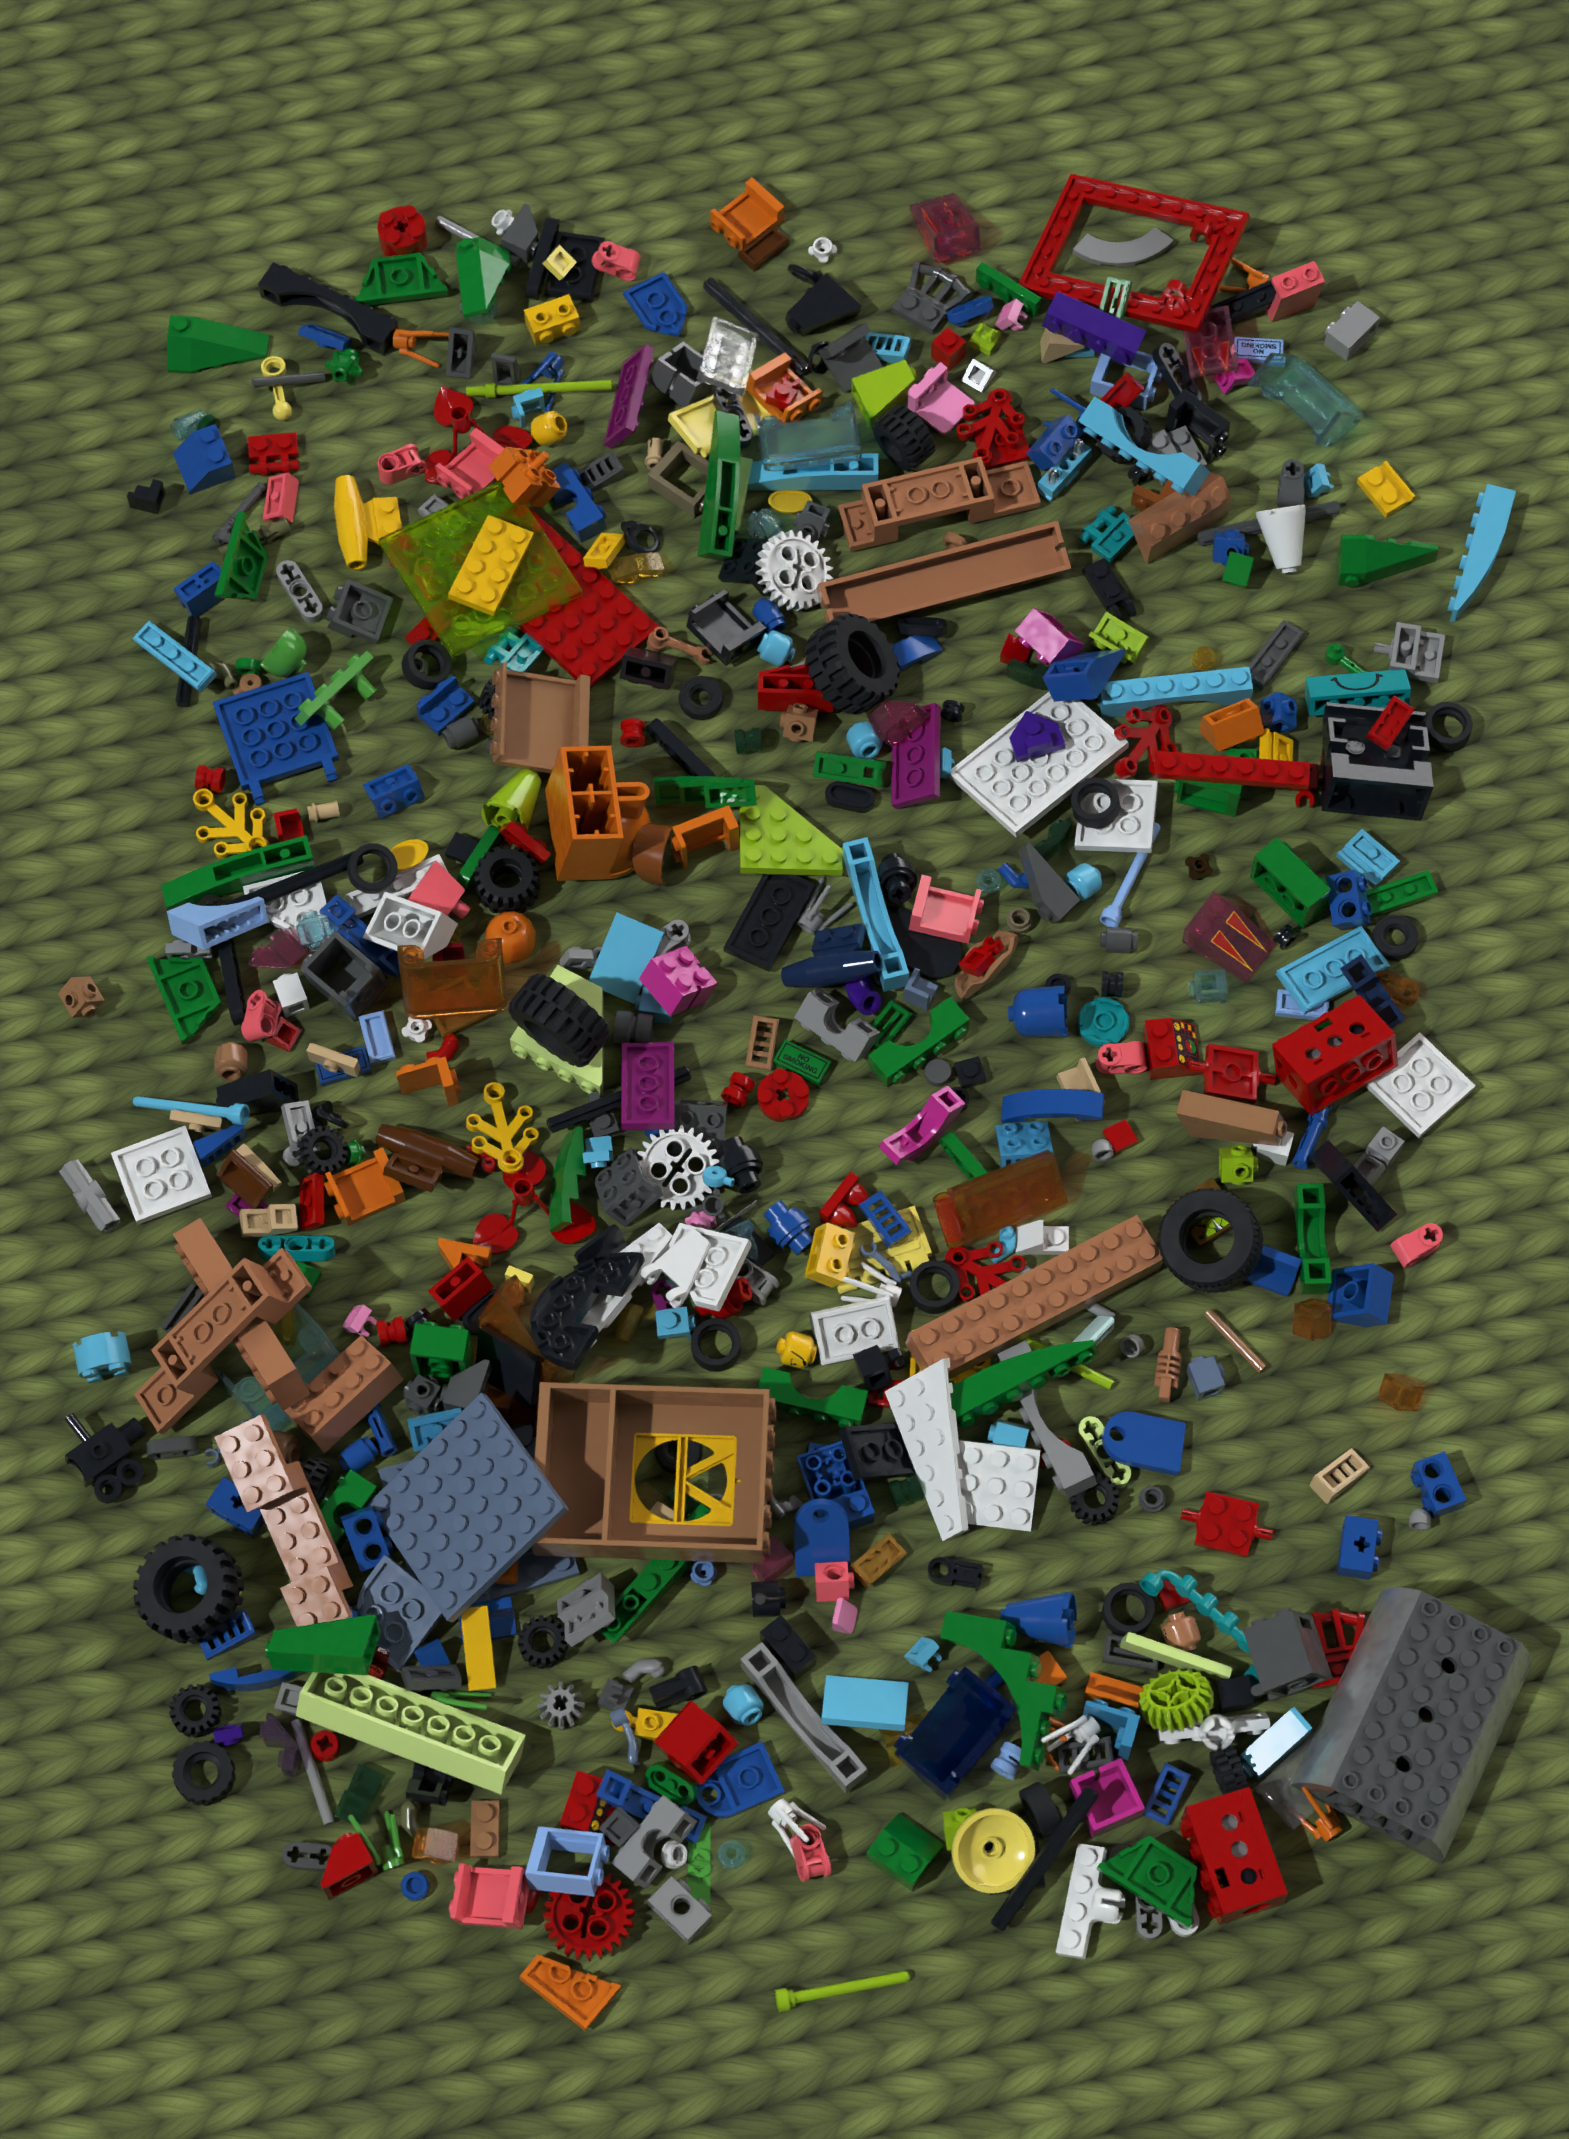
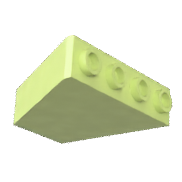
M557 965L550 977L575 992L581 999L583 998L603 1018L602 987ZM519 1026L510 1038L511 1049L515 1055L522 1059L527 1057L533 1060L539 1068L545 1071L552 1070L557 1073L560 1079L568 1083L572 1081L580 1085V1088L588 1094L598 1091L599 1096L603 1094V1046L587 1066L579 1068L551 1054L543 1046L536 1043L533 1038L529 1037Z

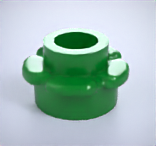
M357 1140L347 1143V1147L344 1149L348 1151V1155L344 1157L346 1159L345 1162L353 1165L360 1164L365 1158L364 1146L358 1144Z

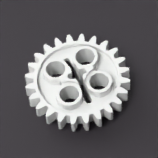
M792 530L786 533L782 531L776 536L774 535L769 538V542L762 545L763 550L758 552V556L762 559L755 563L761 567L756 574L763 577L758 584L766 585L763 593L771 592L770 601L776 598L779 599L778 607L786 603L787 610L794 607L796 611H800L803 608L807 610L812 605L815 606L820 603L816 587L819 583L833 579L832 576L827 574V572L833 569L831 566H826V562L830 560V557H823L822 555L826 549L818 550L819 541L811 543V535L803 538L802 531L797 532L795 535ZM782 552L786 555L787 560L783 558ZM804 558L808 560L809 565L805 563ZM779 576L784 579V583L781 582ZM802 581L806 584L807 589L803 587Z
M683 1125L680 1126L678 1132L672 1129L666 1134L664 1130H659L660 1137L657 1138L655 1135L650 1134L652 1143L649 1144L644 1141L642 1143L647 1150L645 1152H637L643 1158L639 1163L644 1176L662 1189L663 1195L659 1198L661 1199V1208L668 1202L671 1204V1210L673 1211L676 1204H680L682 1210H685L686 1202H689L694 1207V1199L698 1198L703 1202L704 1196L702 1193H712L711 1189L704 1184L702 1175L707 1167L716 1165L720 1161L711 1157L717 1152L716 1149H707L711 1141L708 1140L704 1143L701 1141L703 1133H700L697 1137L693 1136L694 1128H691L688 1133H684ZM673 1142L679 1143L682 1147L681 1154L676 1157L669 1155L667 1152L668 1145ZM691 1148L692 1153L682 1165L684 1172H677L667 1187H663V1182L673 1170L671 1163L677 1164L685 1152ZM693 1158L701 1159L703 1162L702 1170L699 1172L691 1171L688 1167L689 1161ZM658 1163L663 1164L667 1170L666 1174L661 1178H656L651 1173L652 1167ZM683 1179L687 1182L688 1188L684 1193H676L673 1190L672 1185L675 1180Z

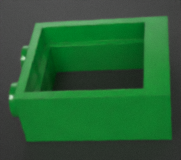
M1175 780L1173 792L1178 793L1176 803L1231 817L1236 816L1243 785Z

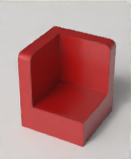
M298 808L273 813L279 842L305 836Z

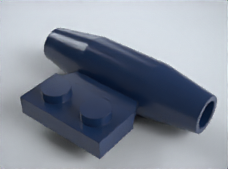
M862 923L816 931L811 950L814 957H809L783 967L781 978L785 987L817 988L852 982L881 971L883 965L882 958L878 951H858L862 949L866 933Z

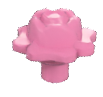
M704 1211L692 1212L691 1216L685 1219L687 1225L711 1230L717 1226L716 1217L708 1216Z

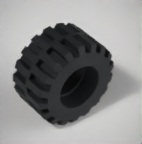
M895 405L873 423L872 430L877 444L888 459L904 471H913L935 452V443L926 425L914 412L903 405Z
M504 845V849H500L498 846L494 848L492 853L487 851L484 854L485 859H479V867H475L474 877L477 895L481 899L482 905L485 908L489 906V911L492 913L499 911L500 914L505 911L519 910L521 913L525 912L526 906L532 907L534 899H537L539 896L540 879L536 861L534 858H530V853L526 850L521 853V848L517 846L514 849H510V845ZM506 873H513L522 878L517 885L511 888H501L494 884L497 877Z

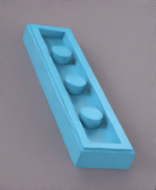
M148 621L132 638L135 643L200 693L217 676V673L151 621Z

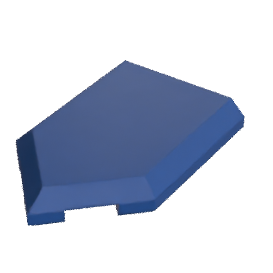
M665 272L622 292L646 330L676 337L680 336L688 306Z

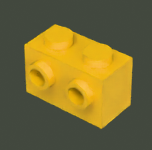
M569 294L524 310L525 323L535 346L548 344L554 339L571 336L581 330L580 318Z
M828 1222L815 1228L804 1277L829 1287L843 1283V1277H848L849 1267L847 1266L849 1257L855 1248V1243L853 1242L855 1233Z

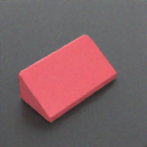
M289 472L269 477L263 513L264 522H276L283 519V517L287 519L288 523L293 522L299 481Z

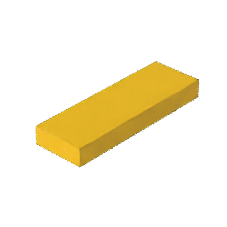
M488 1605L471 1606L461 1614L469 1691L496 1688Z

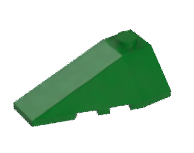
M481 237L465 238L456 243V259L463 315L466 319L489 312L497 296L495 291L498 286H502L504 282L503 275L509 272L511 268V254L509 250Z
M1367 534L1341 535L1336 557L1338 586L1356 587L1358 585H1365L1436 561L1439 550L1438 545L1413 541L1406 544H1398L1394 538H1387L1386 542L1375 540L1374 535Z

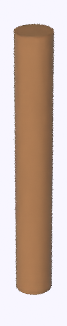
M1210 1309L1204 1315L1258 1373L1266 1369L1265 1363L1213 1309Z

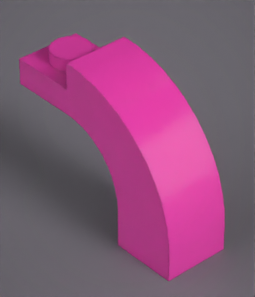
M949 1086L942 1088L930 1096L921 1112L907 1126L884 1139L879 1148L896 1165L905 1160L908 1162L912 1161L929 1148L949 1128L966 1103Z

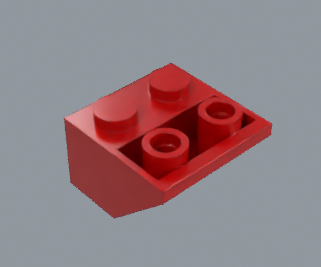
M692 1701L685 1705L653 1741L682 1773L699 1784H703L738 1744L718 1721Z

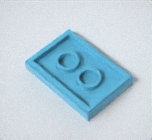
M616 912L588 981L602 987V990L635 1004L636 997L640 994L643 987L639 977L649 961L655 957L665 932Z
M826 1675L821 1724L905 1731L908 1682Z

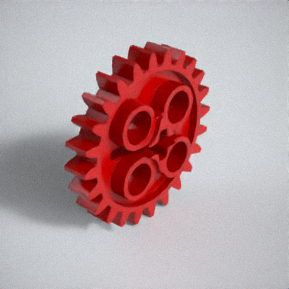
M587 1869L586 1876H588L590 1869ZM576 1871L575 1875L581 1876L579 1871ZM609 1874L603 1879L602 1885L597 1886V1895L592 1904L594 1915L589 1916L585 1938H581L586 1927L584 1915H588L590 1912L592 1896H586L582 1903H574L572 1900L576 1894L549 1892L553 1902H545L544 1904L545 1908L550 1911L543 1913L544 1920L550 1921L544 1926L546 1931H552L549 1934L550 1941L558 1940L556 1943L557 1950L566 1947L565 1955L567 1957L574 1951L578 1961L583 1954H586L588 1961L591 1962L593 1954L597 1953L599 1959L602 1960L603 1951L606 1950L610 1955H613V1945L620 1948L623 1947L620 1938L629 1939V1933L625 1928H634V1924L629 1918L635 1917V1912L632 1909H628L634 1904L632 1899H626L630 1895L628 1889L621 1890L623 1886L621 1880L612 1884L613 1875ZM605 1900L613 1901V1905L609 1909H601L599 1906ZM568 1922H579V1925L576 1929H565V1926ZM597 1927L606 1928L605 1933L601 1936H594L592 1934L593 1930Z

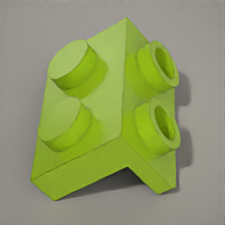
M1108 612L1104 614L1095 631L1090 632L1088 635L1094 639L1092 644L1103 651L1106 648L1111 650L1125 649L1126 652L1120 660L1124 664H1126L1127 660L1135 663L1149 640L1148 636Z

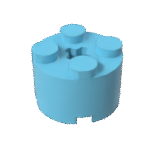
M110 1332L98 1333L80 1339V1345L76 1342L72 1344L78 1375L81 1378L87 1379L88 1383L103 1381V1376L113 1374L114 1377L130 1374L129 1368L132 1366L124 1332H118L117 1337H111Z

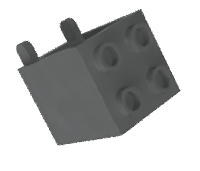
M336 931L332 935H327L321 941L318 950L314 954H309L304 959L300 968L309 983L354 1022L390 985L380 968ZM341 959L346 965L328 982L323 977Z
M1285 1608L1277 1611L1275 1617L1268 1620L1267 1618L1254 1620L1251 1622L1250 1627L1243 1629L1260 1681L1259 1684L1252 1686V1695L1259 1697L1265 1694L1267 1699L1276 1700L1333 1679L1312 1616L1301 1613V1611L1291 1610V1608Z

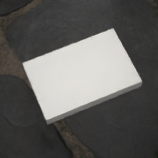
M889 1296L811 1312L821 1365L854 1359L853 1354L878 1345L881 1353L900 1348Z

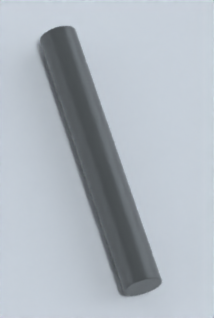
M324 372L257 377L252 378V387L324 382L325 374Z

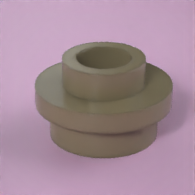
M1015 908L1008 913L1006 923L1013 932L1023 933L1031 927L1032 916L1024 908ZM1022 919L1024 922L1022 924L1015 923V920Z

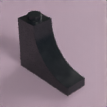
M1329 1140L1309 1157L1377 1232L1397 1215L1361 1173Z

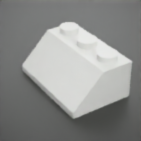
M384 892L362 938L416 959L424 960L447 947L458 923L442 912Z

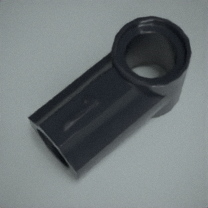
M698 1666L687 1667L676 1673L675 1677L649 1687L650 1694L658 1711L683 1700H696L708 1693Z

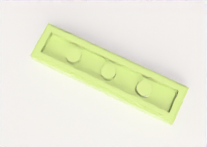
M1131 1632L1122 1638L1120 1648L1184 1670L1191 1668L1193 1673L1200 1672L1201 1676L1216 1681L1229 1679L1232 1672L1230 1666Z

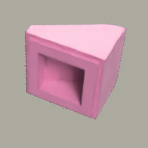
M843 1598L837 1599L832 1629L833 1631L852 1634L858 1610Z

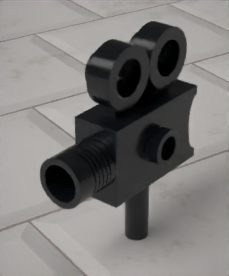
M74 1413L65 1418V1421L82 1442L65 1454V1461L67 1464L74 1465L84 1477L83 1485L85 1488L95 1482L94 1494L100 1502L106 1504L113 1503L121 1495V1485L126 1488H133L142 1482L144 1470L141 1463L134 1459H128L132 1456V1448L130 1446L146 1435L143 1427L134 1417L118 1429L111 1422L93 1436L88 1433ZM117 1467L116 1477L108 1474ZM132 1471L135 1476L129 1479L125 1476V1473ZM105 1487H111L113 1489V1492L111 1494H105L103 1492V1489Z

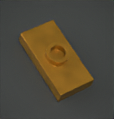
M888 1533L850 1565L849 1569L851 1572H854L857 1579L867 1589L900 1561L907 1552Z

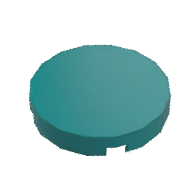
M1099 997L1094 999V1001L1086 1003L1078 1015V1030L1081 1037L1088 1044L1098 1048L1105 1044L1120 1043L1124 1040L1129 1029L1128 1013H1126L1120 1002L1111 998Z

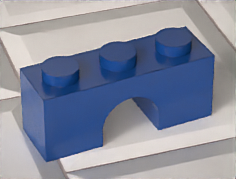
M566 462L551 470L556 475V481L561 487L551 498L554 504L558 506L565 501L577 503L574 509L566 513L569 526L582 543L606 529L604 519L607 515L600 504L596 506L592 501L594 496L588 486L583 487L580 483L582 479L575 468L571 469Z

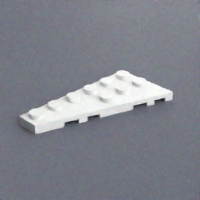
M949 1358L941 1359L885 1391L942 1541L951 1540L969 1530L965 1497L961 1495L960 1479H963L962 1468H958L957 1454H960L956 1412L951 1406L950 1393H953V1385L949 1383L947 1368H950Z

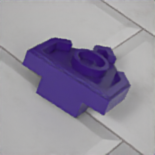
M1029 711L1025 712L1009 737L1017 762L1066 748L1058 723Z

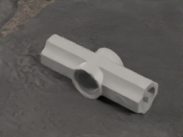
M78 1159L66 1163L59 1172L72 1190L73 1197L85 1214L88 1213L101 1234L110 1233L115 1230L121 1221L108 1203V1199L96 1180H92Z

